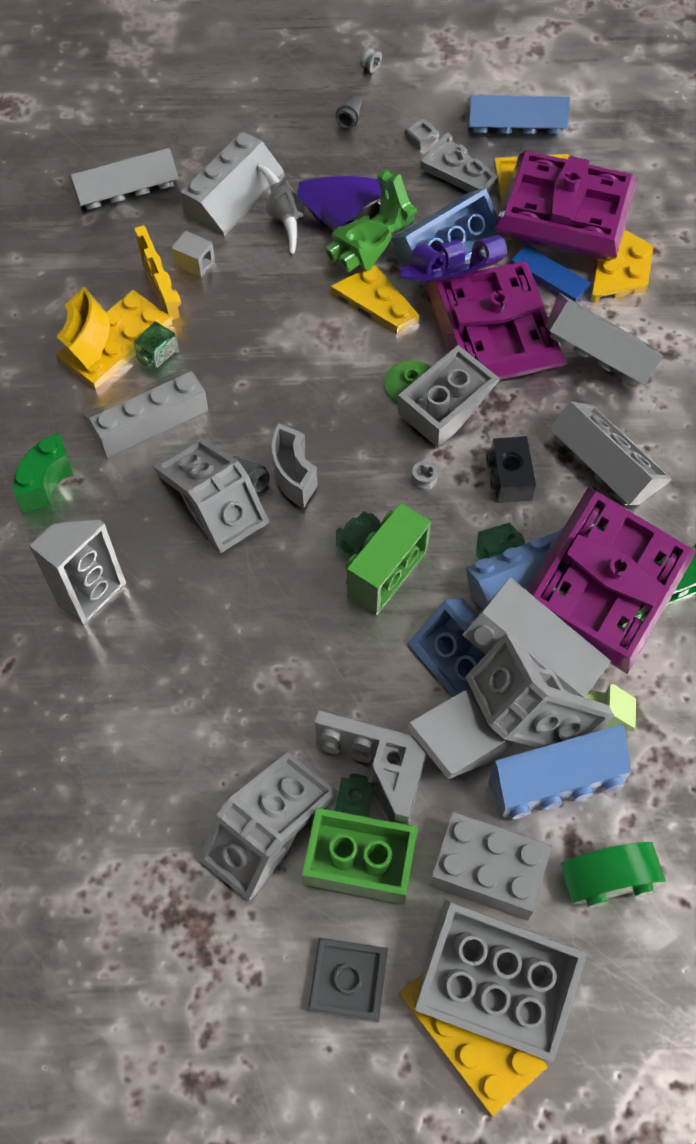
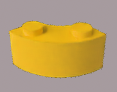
M83 287L64 305L67 310V320L63 329L56 337L89 369L102 356L101 352L109 336L110 323L106 311L90 292Z

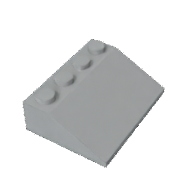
M444 900L433 933L414 1010L554 1062L587 953Z

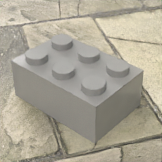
M452 812L430 886L528 921L535 909L552 845Z

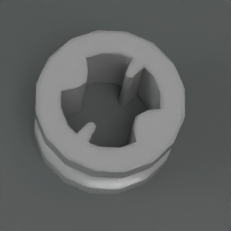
M370 47L367 48L361 57V68L368 69L371 73L376 72L382 60L381 52L374 51Z
M428 461L416 463L412 468L411 475L413 485L421 490L431 489L437 482L438 469L433 463ZM420 472L425 475L430 474L429 478H426L424 475L419 477Z

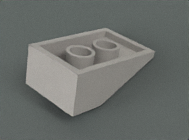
M457 345L398 395V414L439 448L461 428L499 382V377Z
M471 689L462 691L406 725L407 729L447 779L498 760L515 743L503 739L489 726Z

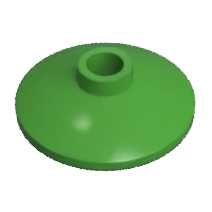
M415 360L402 361L395 364L385 375L384 388L387 395L394 402L398 403V395L431 367Z

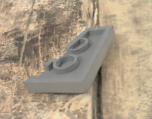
M448 132L442 136L420 163V169L468 192L486 188L489 194L497 184L498 176L479 159L470 157L467 154V149L462 144L458 146L453 142L452 136Z

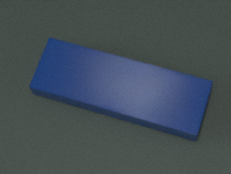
M525 245L511 259L510 264L526 261L535 282L557 295L561 293L574 302H577L590 288V282L528 245Z

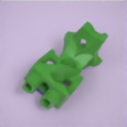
M387 169L380 171L377 175L381 190L379 213L372 220H370L368 215H365L333 231L331 234L334 242L325 247L330 261L333 263L340 261L341 266L348 272L358 266L365 271L371 270L379 256L386 249L392 234L400 232L414 223V214L417 212V209L408 199L400 173L397 172L392 175Z

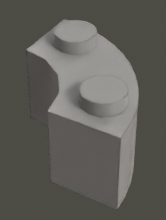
M279 423L272 439L275 478L283 493L291 501L304 508L317 488V467L305 458V434Z

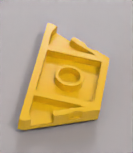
M624 229L616 259L611 261L597 259L590 302H598L600 297L608 295L618 298L627 294L646 292L653 245Z

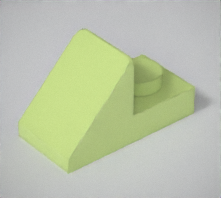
M609 684L606 692L589 691L585 696L587 699L610 706L614 716L603 727L610 728L623 724L625 730H635L636 698L614 684Z

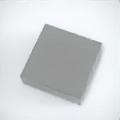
M422 119L405 129V137L419 149H422L439 139V131L425 119Z

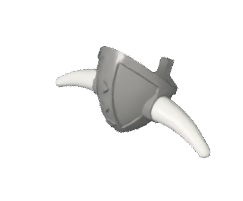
M259 164L257 168L266 177L271 190L266 211L269 216L281 220L285 225L289 239V253L294 254L297 242L296 218L304 215L305 205L297 198V194L291 188L285 176L280 181L270 169Z

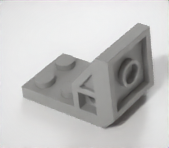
M203 438L198 439L153 466L161 479L181 493L190 513L215 549L220 553L269 523L249 475L239 461Z
M508 633L465 676L489 726L505 740L541 748L599 731L614 716L610 706L565 692L555 673L516 636Z
M318 711L315 720L316 745L321 746L320 748L327 753L339 754V752L352 755V758L360 762L369 763L371 760L374 761L372 771H374L372 789L387 821L409 825L425 762L426 752L414 736Z
M287 752L225 802L213 820L197 859L249 902L258 893L289 851L296 834L314 818L316 808L324 809L335 799L338 791Z

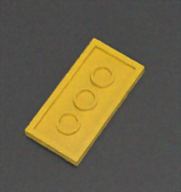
M134 290L106 312L110 323L109 336L101 352V358L96 363H93L89 369L66 346L56 354L59 363L95 390L172 324L170 315Z
M421 973L403 988L398 995L491 1117L494 1116L548 1066L538 1056L415 1011L414 1007L423 973Z

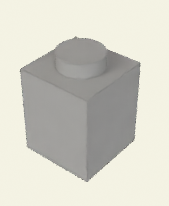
M185 231L172 245L171 252L175 267L198 277H202L215 261L212 242L188 231Z

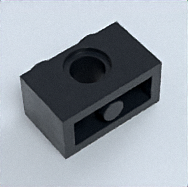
M527 436L493 438L491 450L486 451V463L488 468L492 467L493 475H490L491 492H496L497 502L531 501L535 492L536 481Z

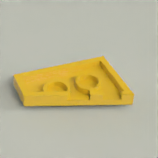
M145 225L136 227L134 229L143 268L165 312L171 316L172 320L180 318L178 306H181L180 297L176 290L172 291L170 277L167 271L164 272L161 259L154 249Z
M375 264L371 270L365 271L363 269L331 286V294L336 297L342 296L349 301V305L356 309L360 307L370 313L372 319L396 334L419 322V314Z

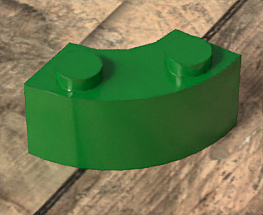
M60 433L44 438L34 445L24 455L16 469L13 491L23 514L52 506L51 496L55 487L63 479L74 475Z
M637 842L608 847L560 863L572 903L587 904L588 908L603 906L608 903L607 898L634 893L635 897L647 896L656 892L655 886L666 882L653 842Z

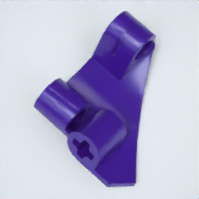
M334 176L299 182L297 198L321 224H327L333 231L340 226H345L355 221V216L372 204H375L380 209L381 190L378 179L357 176Z
M498 235L476 241L472 247L470 264L465 263L466 250L460 240L456 239L438 244L434 248L424 243L419 244L411 254L410 265L400 268V279L411 281L445 280L487 268L504 259L507 253L506 242Z

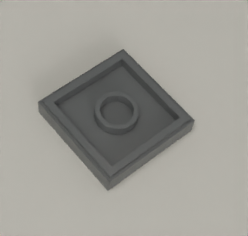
M319 938L308 1012L379 1023L388 948Z

